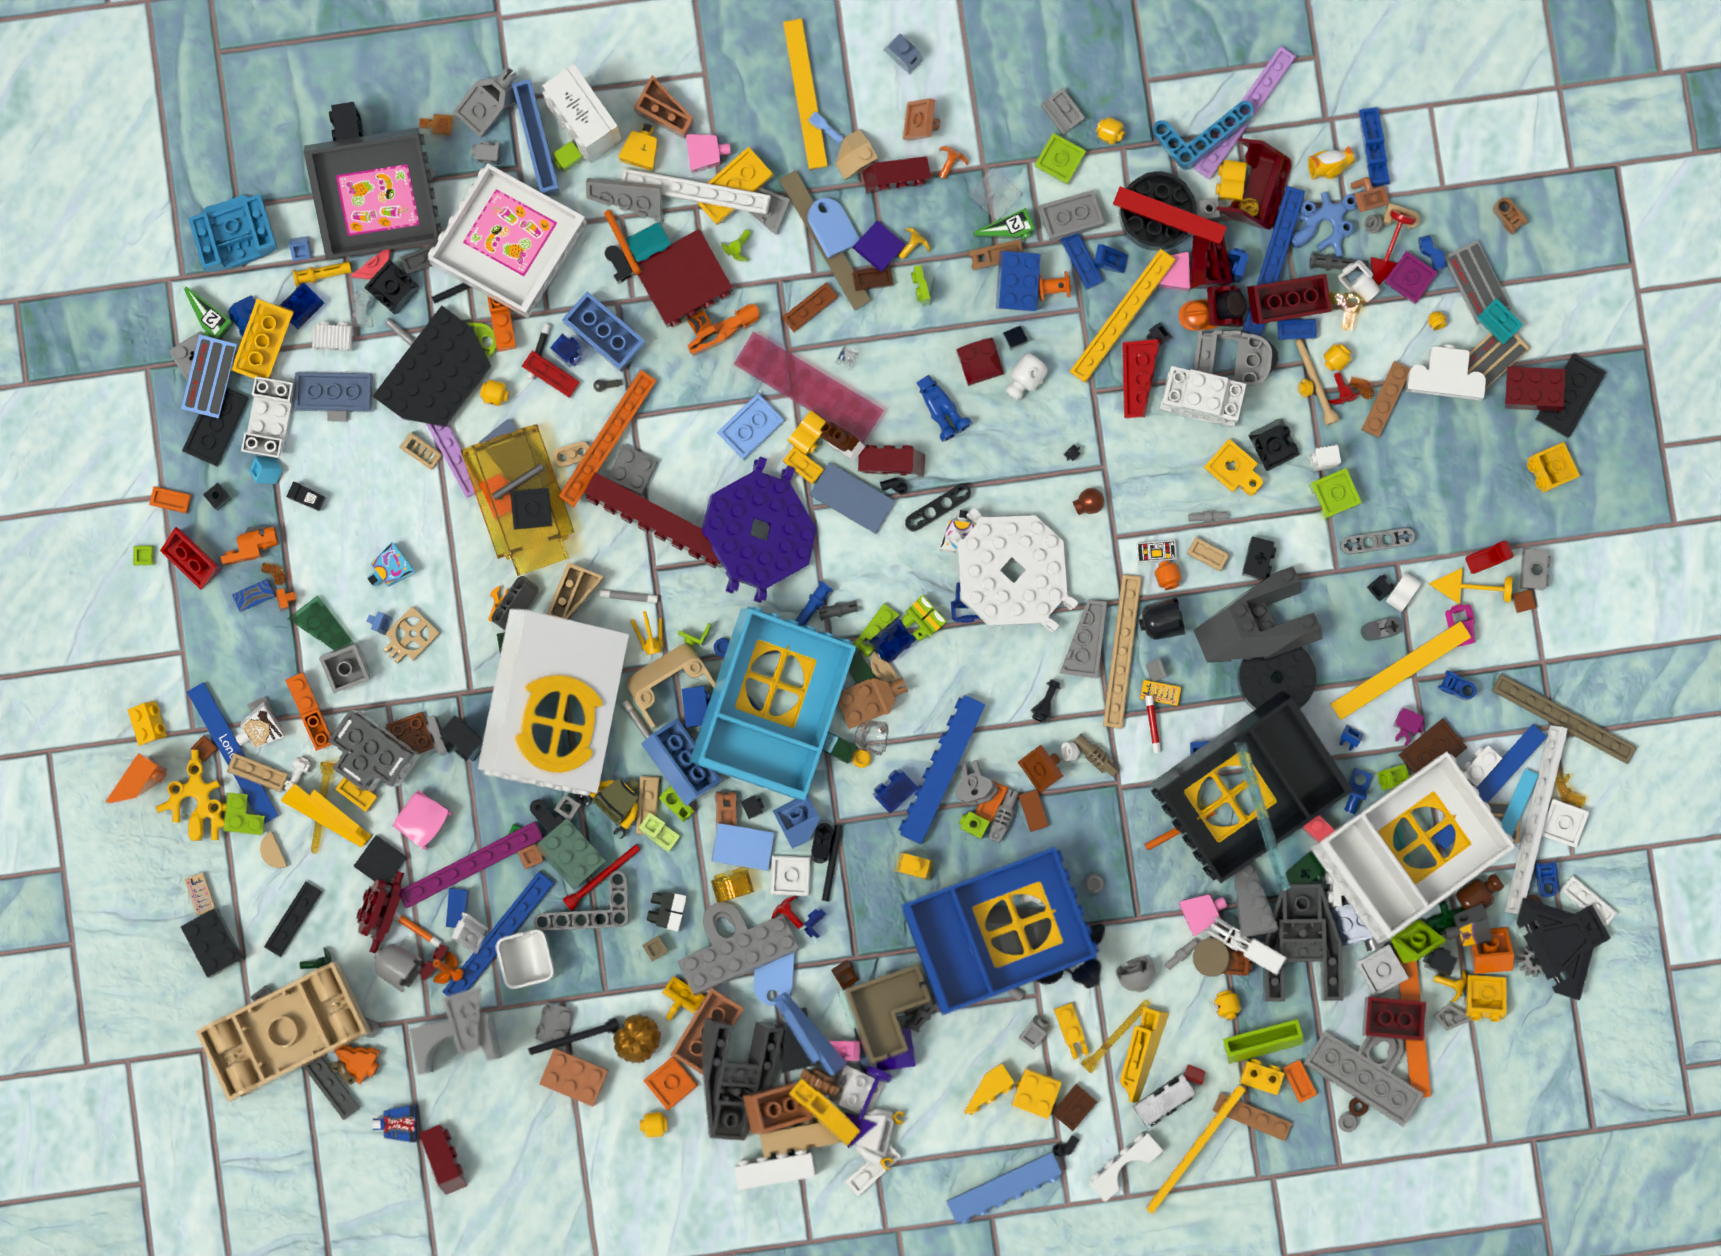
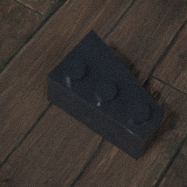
M805 1007V1008H801V1010H802V1011L805 1013V1015L808 1017V1013H807L806 1007ZM786 1023L781 1073L819 1065V1060L811 1063Z

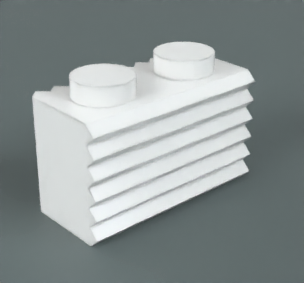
M323 321L319 322L318 325L314 324L312 348L314 350L352 351L354 329L352 326H349V323L339 322L337 326Z
M1338 445L1316 448L1311 453V456H1309L1310 467H1314V471L1338 467L1341 463Z

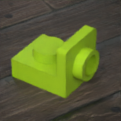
M1406 764L1380 771L1377 773L1382 790L1385 791L1399 785L1409 777Z

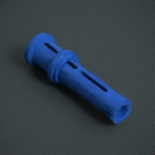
M822 581L818 582L819 586L813 594L809 595L810 600L795 621L799 622L798 626L807 625L819 606L824 605V600L829 593L834 591Z

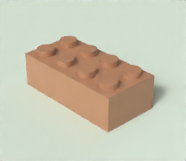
M713 988L710 989L670 1055L703 1075L702 1033L705 1018L723 1019L734 1027L745 1008Z

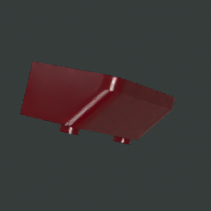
M1239 138L1238 142L1248 148L1245 160L1252 167L1242 201H1233L1229 208L1217 206L1216 210L1233 220L1262 229H1271L1292 167L1291 159L1264 141ZM1247 203H1253L1258 207V212L1252 216L1242 210V206Z

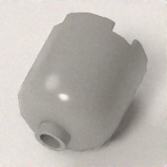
M389 944L383 949L380 948L374 956V959H376L374 963L375 973L401 992H404L405 989L403 987L405 985L409 987L419 974V971L416 970L418 965L423 964V959L396 944Z

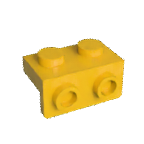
M156 701L145 702L127 709L138 746L167 737Z

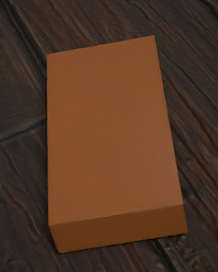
M1034 790L1018 795L1029 831L1033 832L1048 827L1038 791Z

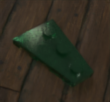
M318 595L287 618L333 650L353 642Z

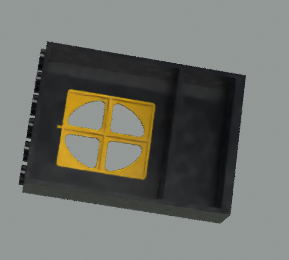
M1284 691L1275 695L1150 783L1153 788L1151 793L1161 804L1163 803L1161 807L1166 815L1174 819L1171 822L1177 831H1180L1182 835L1184 834L1182 839L1186 845L1195 850L1192 854L1204 866V872L1213 881L1217 880L1220 884L1354 791L1293 697ZM1226 766H1241L1247 768L1251 775L1229 790L1218 775V770ZM1207 777H1212L1221 790L1222 796L1206 808L1200 810L1197 806L1199 789ZM1254 782H1257L1260 787L1258 803L1250 815H1245L1236 802L1235 796ZM1226 802L1231 805L1239 817V822L1231 826H1216L1206 820L1208 814Z

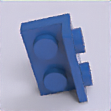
M1239 248L1230 250L1228 254V260L1234 262L1231 275L1234 276L1233 281L1240 283L1249 256V254H1245L1246 251Z

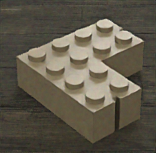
M919 964L845 989L843 992L869 1065L885 1061L888 1058L887 1055H889V1058H893L908 1051L896 1015L927 1005L932 1001L926 984L921 987L919 986L924 981Z

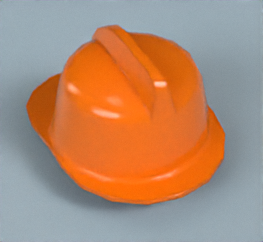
M1208 299L1186 302L1179 310V321L1188 330H1211L1218 327L1209 325Z

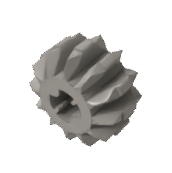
M1524 947L1523 950L1526 954L1521 952L1518 954L1523 958V960H1517L1518 964L1523 963L1519 970L1527 969L1525 972L1526 976H1529L1532 972V976L1537 977V971L1540 975H1544L1538 963L1533 964V966L1531 965L1532 961H1530V958L1535 956L1531 949L1529 950L1528 947Z

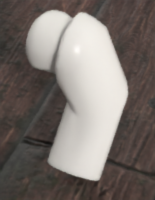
M1026 894L1018 897L1022 905L1032 901L1040 906H1045L1036 897Z

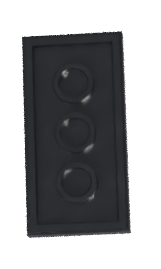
M1574 353L1564 367L1563 411L1540 410L1535 418L1536 421L1566 438H1569L1606 374L1602 369Z
M226 387L219 418L199 414L182 452L218 467L249 397Z

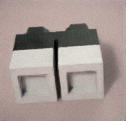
M668 892L652 893L651 903L660 905L659 912L649 910L647 921L655 923L656 926L679 932L683 915L666 910L683 913L687 896Z

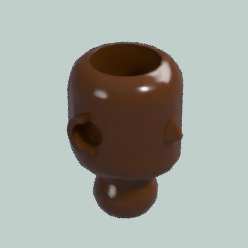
M1491 874L1484 883L1480 879H1474L1466 883L1457 891L1456 898L1465 910L1479 904H1483L1484 908L1487 909L1494 903L1492 894L1496 891H1501L1504 885L1496 874Z

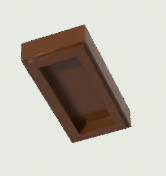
M886 267L882 272L874 268L853 271L852 273L856 291L892 287L894 285L890 267Z

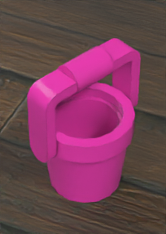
M1469 604L1455 605L1445 612L1449 628L1456 624L1454 623L1452 613H1459L1464 611V609L1466 611L1467 620L1461 622L1471 638L1457 647L1476 642L1475 619L1472 607Z

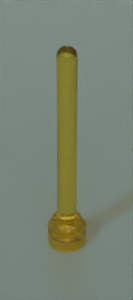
M321 761L320 769L323 775L320 794L327 799L330 775L335 771L332 769L335 763ZM316 821L311 845V852L313 854L319 851L322 825Z
M1144 1000L1092 1057L1089 1056L1083 1059L1080 1064L1089 1073L1092 1074L1098 1060L1142 1014L1143 1007H1149L1150 1002Z

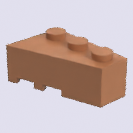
M652 75L634 106L635 113L685 139L686 134L689 133L694 124L692 116Z

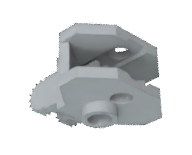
M978 760L973 761L975 773L970 774L967 764H962L963 777H961L962 781L955 790L956 798L970 806L991 801L998 792L997 784L982 774Z

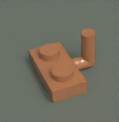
M1368 177L1350 184L1353 190L1365 187V191L1354 194L1360 212L1386 206L1390 203L1385 186L1373 189Z

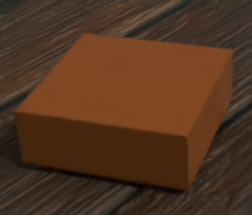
M1531 590L1512 594L1516 613L1536 608Z
M203 735L190 749L199 750V758L206 762L218 748Z

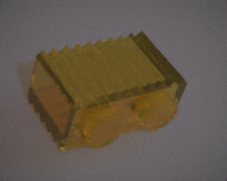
M742 867L732 870L733 874L725 876V873L714 876L711 884L717 903L754 893L748 870L744 871Z

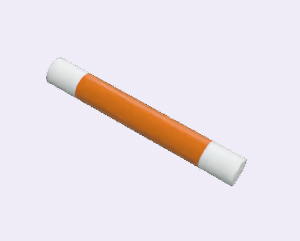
M395 912V920L438 948L442 941L399 912Z

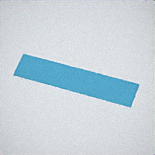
M1526 768L1501 821L1502 829L1511 837L1539 774Z

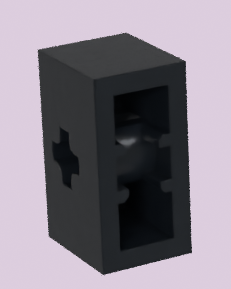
M1252 536L1241 575L1262 581L1269 577L1272 566H1269L1270 559H1274L1277 549L1274 547L1275 542ZM1259 554L1262 555V559H1264V561H1262L1260 564L1258 563V560L1255 559V557H1258Z

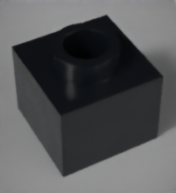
M218 482L203 494L217 511L232 499ZM216 492L220 495L218 499L213 498V494Z
M755 795L741 801L749 820L763 814L761 809L765 807L761 799H756Z

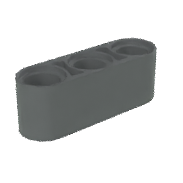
M525 576L518 577L494 611L491 618L492 622L506 631L510 609L527 610L537 595L539 587Z

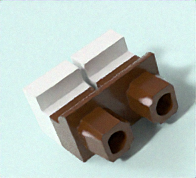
M825 422L820 429L822 432L820 437L828 441L827 444L853 462L865 447L854 435L833 422Z

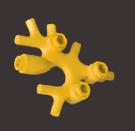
M191 750V759L187 765V773L190 775L189 781L186 784L178 781L169 783L167 790L170 798L165 803L156 806V810L158 813L168 809L171 810L172 823H180L181 801L185 797H193L197 801V807L191 814L188 822V837H190V841H202L203 820L206 817L211 819V840H219V828L224 826V819L221 817V813L225 811L226 803L215 799L210 800L209 793L220 787L219 781L215 780L210 783L203 781L204 766L201 764V759H199V750ZM198 766L199 771L194 773V767ZM176 786H179L180 790L176 793L174 789ZM215 804L219 807L217 811L213 810Z

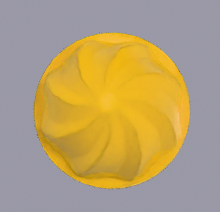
M1434 311L1428 317V325L1434 331L1440 330L1447 325V318L1440 311Z

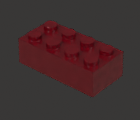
M1326 274L1247 286L1253 324H1263L1332 312Z

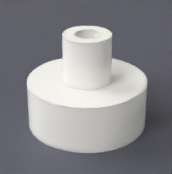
M1065 742L1060 749V754L1064 761H1075L1081 753L1080 748L1074 742Z

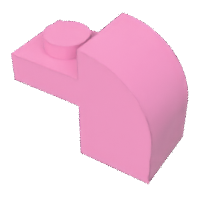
M829 1041L845 1061H860V1041Z

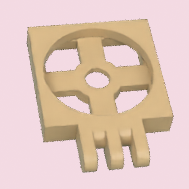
M411 607L387 631L386 635L392 641L383 651L387 653L392 648L393 651L389 654V657L393 658L398 654L399 656L394 660L396 663H399L406 654L414 661L440 633L420 613ZM409 617L420 619L415 626H410L405 620ZM399 626L405 631V637L400 642L396 638V629ZM425 626L429 629L427 641L421 637V631ZM411 630L416 631L417 634L415 637L409 636V632ZM411 641H415L421 646L416 650L405 648Z

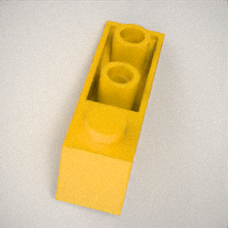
M1002 1063L985 1073L964 1110L965 1114L970 1113V1115H973L980 1110L979 1106L986 1102L988 1105L997 1099L996 1095L1000 1092L1004 1095L1013 1089L1011 1085L1014 1084V1081Z

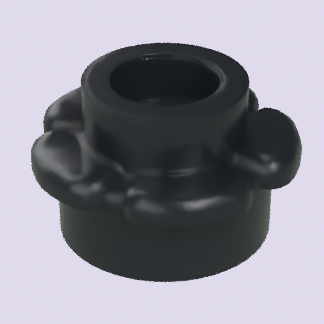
M1073 444L1063 454L1067 458L1066 460L1071 459L1074 461L1081 454L1078 451L1080 447Z

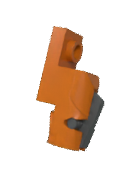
M247 527L246 532L236 538L239 552L237 553L236 550L225 552V556L220 557L224 566L262 558L261 549L265 550L279 545L275 527Z

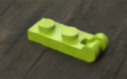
M883 604L853 645L856 646V650H861L864 652L863 655L868 658L899 614L886 604ZM865 638L871 642L869 646L863 643Z

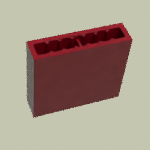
M700 229L672 243L664 251L656 252L647 260L637 263L641 270V273L637 276L666 327H676L685 317L689 319L698 314L697 311L703 307L708 309L715 304L714 301L720 298L724 300L732 295L730 292L733 291V287Z

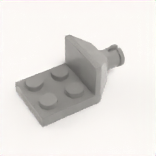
M505 67L500 76H491L476 81L453 111L480 138L486 134L505 108L516 103L511 84L517 78V74L514 72L511 75L513 70L509 67Z

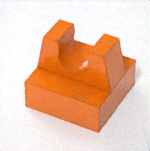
M284 588L278 589L275 592L280 611L287 610L289 607L288 603L296 601L295 592L285 594Z

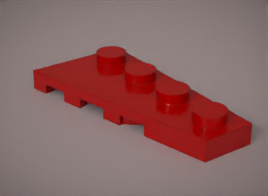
M1159 339L1122 342L1124 418L1126 419L1145 417L1161 342Z

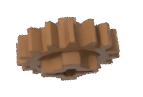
M804 1068L800 1074L801 1079L822 1095H827L828 1093L837 1096L841 1089L840 1085L834 1082L835 1078L829 1076L821 1069L814 1068V1070Z

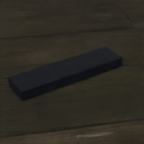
M305 881L264 947L281 957L322 891Z

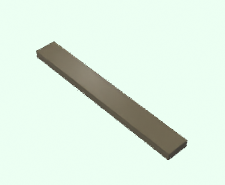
M796 170L780 178L781 185L854 311L871 302L865 290H855L852 275L854 270L844 253L841 252L827 258L807 218L808 210L814 201Z
M1502 674L1499 675L1491 690L1555 726L1567 728L1569 734L1625 764L1629 763L1637 748Z

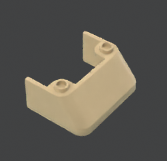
M689 644L678 646L637 671L627 680V687L653 730L656 726L646 711L655 701L654 693L650 689L651 687L682 668L692 678L705 674L712 687H715L714 680L694 648Z

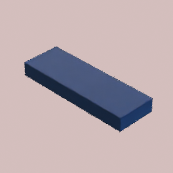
M1075 234L1060 239L1085 289L1088 290L1102 283L1104 280L1081 236Z

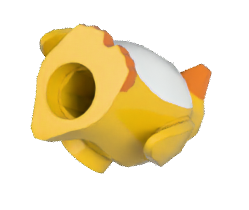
M1347 146L1342 152L1336 150L1320 151L1309 156L1308 170L1311 180L1325 176L1327 179H1334L1337 175L1344 172L1356 160V156L1350 146Z

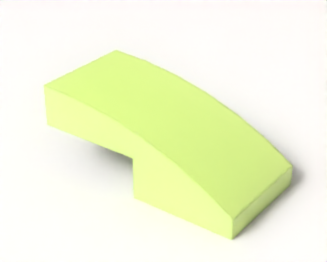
M650 812L639 826V829L648 838L667 852L671 850L680 835L665 826L662 820Z

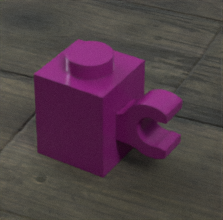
M1404 707L1401 708L1393 724L1394 727L1400 729L1399 733L1395 736V741L1398 742L1400 736H1404L1406 739L1404 745L1407 746L1410 743L1409 734L1416 735L1417 732L1421 733L1425 722H1422L1424 717Z

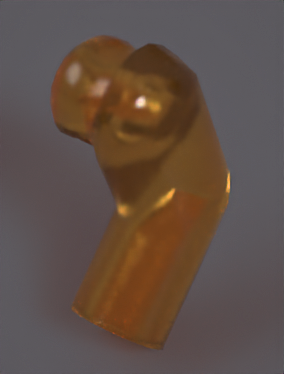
M1351 376L1349 386L1359 388L1364 399H1371L1374 391L1369 381Z
M267 563L262 564L261 572L271 574L276 585H282L286 581V575L280 566Z

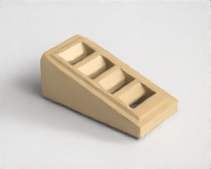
M409 432L399 448L431 470L443 455L411 432ZM412 439L416 440L411 448L407 449ZM418 444H422L416 454L413 453ZM425 448L429 449L424 457L420 458ZM433 452L435 455L433 456L431 461L427 463L426 460Z

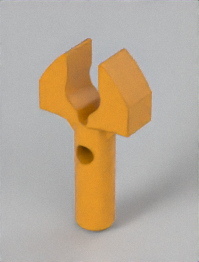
M500 586L493 589L490 595L495 601L488 618L490 622H492L491 618L494 611L504 598L503 596L499 600L498 592L500 591Z

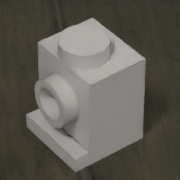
M481 142V144L473 145L472 157H474L477 163L499 165L500 143L495 142V146L491 142Z

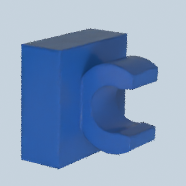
M1346 725L1341 734L1339 745L1342 746L1346 741L1350 743L1348 750L1351 751L1354 746L1358 747L1363 733Z

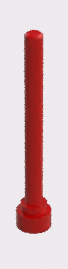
M635 844L574 895L565 896L562 899L563 902L573 911L582 897L640 851L638 845Z

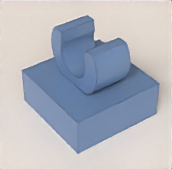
M377 612L376 617L369 614L366 622L372 624L371 630L386 635L392 617Z

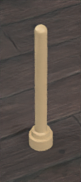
M1297 339V348L1324 410V423L1326 426L1340 420L1339 416L1334 410H1331L1303 340Z

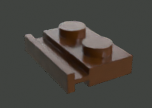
M1075 1084L1051 1114L1071 1131H1074L1097 1101Z

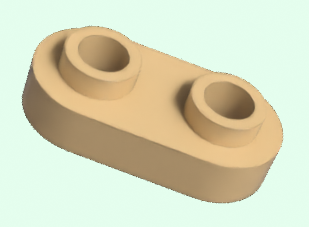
M577 442L558 448L553 454L554 462L559 467L577 464L584 456L579 455L578 451L584 449L586 453L589 445L585 442ZM566 455L567 459L565 461H561L560 456Z

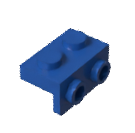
M252 295L234 303L228 310L231 321L236 324L242 337L256 302Z

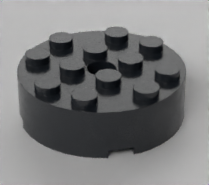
M1162 171L1149 172L1132 181L1126 188L1196 215L1197 207L1194 195L1181 178L1171 173ZM1119 208V220L1124 233L1134 244L1141 248L1152 251H1159L1160 248L1167 250L1181 243L1188 235L1186 232Z
M1302 647L1269 659H1264V657L1251 658L1252 660L1242 659L1238 668L1237 683L1243 700L1253 710L1281 691L1292 696L1299 708L1303 707L1312 696L1316 685V670L1311 657ZM1273 673H1278L1281 676L1280 683L1272 681L1271 676Z

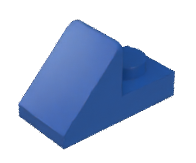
M1098 244L1094 263H1096L1097 268L1124 273L1128 255L1104 244Z

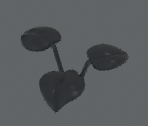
M1104 924L1089 926L1092 932L1089 937L1091 942L1095 941L1097 946L1105 934ZM1097 959L1085 961L1073 971L1067 968L1038 979L1035 982L1045 985L1053 984L1061 979L1064 971H1067L1071 974V978L1075 983L1083 984L1085 988L1089 989L1099 985L1101 963Z

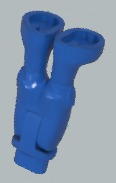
M930 375L917 382L920 388L919 392L922 394L924 402L931 413V418L941 428L939 437L942 442L957 435L954 428L946 420L945 414L950 417L958 433L963 432L973 423L969 417L962 418L958 414L955 403L937 385V382L931 379Z

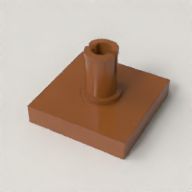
M1042 745L1018 761V764L1039 793L1063 777V774L1056 766L1060 762L1059 756L1055 753L1049 756Z

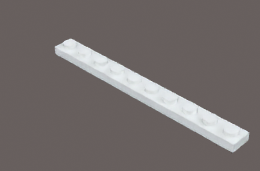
M1549 727L1538 772L1539 776L1536 781L1504 911L1510 914H1519L1522 899L1527 897L1530 888L1534 864L1539 851L1544 823L1548 814V807L1566 740L1567 728Z

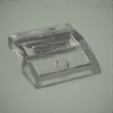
M992 167L968 196L995 221H998L1004 217L1023 193L1010 183L1003 174Z

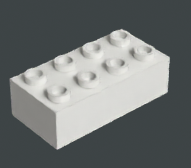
M807 1149L795 1151V1155L788 1156V1153L777 1154L774 1159L759 1157L757 1162L750 1163L749 1159L738 1161V1165L734 1166L738 1190L815 1177L812 1153L807 1152Z

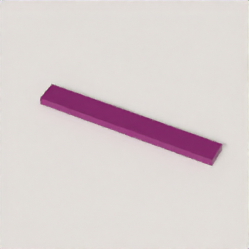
M536 821L401 889L399 895L407 909L533 845L544 837Z

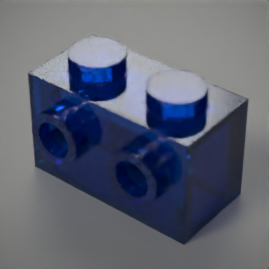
M563 333L550 347L552 353L569 368L572 365L576 366L582 359L580 357L582 355L580 344L573 337L568 339Z
M901 768L898 771H892L888 776L889 779L884 784H878L874 789L875 792L872 794L890 814L918 789L917 785Z

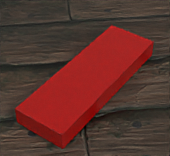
M533 350L521 366L568 398H570L580 383Z

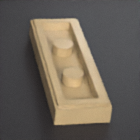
M236 753L233 754L226 771L280 793L288 776L287 773Z
M640 776L636 834H644L639 829V826L649 812L657 817L659 777Z

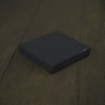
M549 488L510 491L514 530L552 526Z
M375 835L353 867L374 882L378 879L389 884L396 871L400 869L408 857Z

